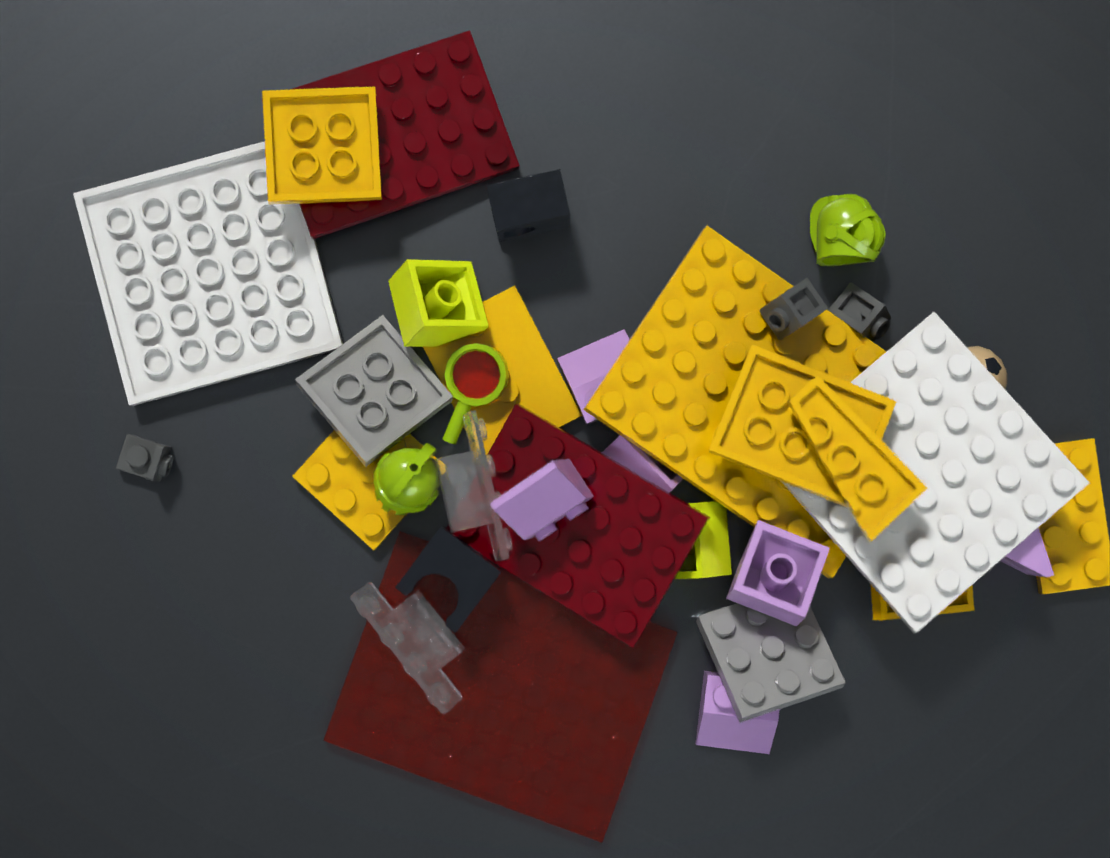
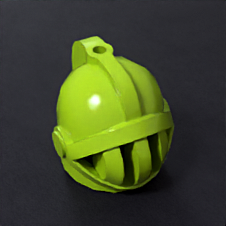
M855 194L831 195L820 198L811 209L810 235L817 254L816 264L820 266H841L876 261L885 242L886 234L881 218L872 210L868 200Z
M426 443L421 449L402 448L393 451L391 454L388 452L379 460L374 471L375 496L377 501L380 499L383 503L382 509L388 513L390 510L396 511L395 515H405L406 513L425 511L439 496L438 488L440 486L441 472L438 463L433 458L437 449L431 444Z

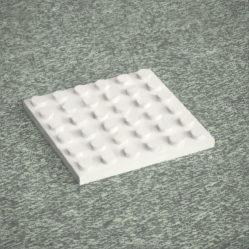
M265 141L73 193L129 406L139 405L333 352L343 344L315 239H311L299 203L268 204Z
M935 312L930 314L850 382L897 401L882 441L928 488L869 543L849 508L782 482L913 633H917L1089 484L1088 480Z

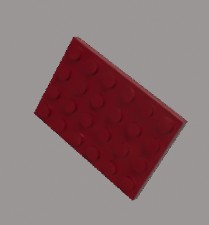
M470 30L293 88L318 89L375 86L382 200L299 203L311 239L518 170L520 167Z
M515 404L446 528L487 559L634 648L710 517L524 406ZM570 459L594 495L593 498L586 502L588 509L570 521L565 516L554 523L557 530L541 541H538L536 537L523 540L492 509L490 503L551 461Z

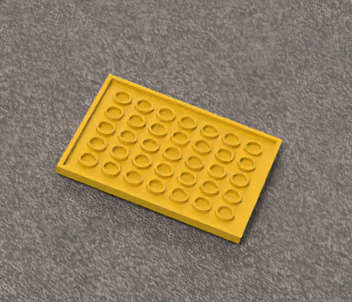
M706 226L583 410L754 528L757 521L760 520L829 547L830 549L821 574L827 578H833L846 555L780 480L709 452V449L752 344L849 383L887 351L867 337L863 338L852 327L828 310H825L784 339L778 340L760 314V309L792 288L793 285L712 228Z

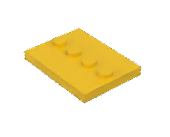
M516 286L482 302L489 326L486 330L437 347H423L437 376L448 391L444 375L447 361L453 352L464 345L474 343L489 345L499 351L507 362L509 378L507 387L502 395L490 404L472 406L464 423V428L482 463L515 404L524 406L559 428L582 417ZM480 351L468 352L462 356L456 364L454 371L455 383L459 390L466 396L476 399L491 394L497 387L500 377L499 367L494 358ZM453 397L451 403L455 409L458 400Z
M752 344L709 452L848 508L789 407L788 402L818 375L882 440L897 401Z

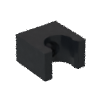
M560 169L486 185L499 242L570 227V211Z
M441 526L395 588L406 596L416 590L419 582L427 575L441 574L449 578L456 585L458 604L455 611L447 618L445 626L456 633L503 570L445 526Z

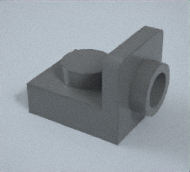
M805 278L761 308L760 314L777 339L782 340L827 310L828 307L809 279Z
M852 282L828 309V311L847 323L863 338L867 337L872 342L875 339H880L887 332L890 325L891 316L886 306Z
M127 433L116 469L144 477L150 481L161 482L163 476H168L173 464L174 457L170 455L172 447Z

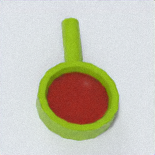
M479 343L464 345L453 352L447 361L444 374L446 385L453 397L458 400L443 436V440L456 445L472 406L492 403L502 395L507 387L509 378L507 362L499 351L489 345Z

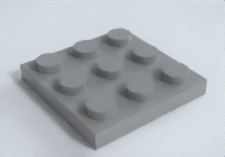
M384 315L380 316L295 379L298 388L365 467L453 400V395L411 347H404L402 336Z
M738 603L699 615L696 620L740 723L841 689L846 683L810 606L805 619L797 626Z

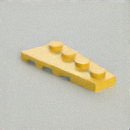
M818 375L789 400V407L869 543L928 488Z

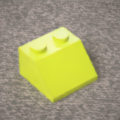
M407 259L388 280L404 347H437L484 331L489 327L472 261Z
M717 501L687 503L708 515L710 519L675 579H697L732 575L727 508Z

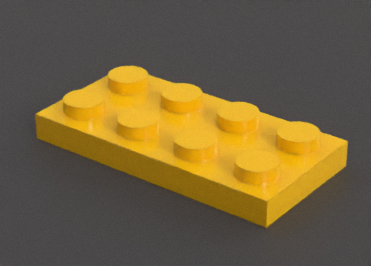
M1095 438L1054 443L1088 480L1089 484L1038 527L1054 575L1050 577L1036 576L1038 593L1050 594L1110 586V541Z

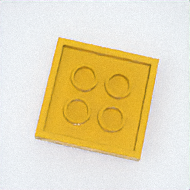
M375 86L262 91L269 205L382 200Z
M334 430L292 477L372 550H376L408 513L405 515H395L396 511L390 510L387 513L382 509L383 503L380 499L376 500L374 471L384 454L365 467ZM409 434L385 453L389 452L391 454L393 451L402 448L421 449L423 445ZM434 456L433 458L438 463L442 477L449 468Z

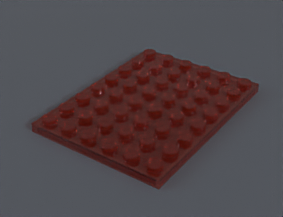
M400 531L323 741L602 843L678 632L649 622L637 645L632 648L509 571L499 567L503 570L460 629L454 633L445 626L447 618L455 611L458 604L456 585L449 578L441 574L427 575L419 582L416 590L406 596L395 588L429 543L428 540Z

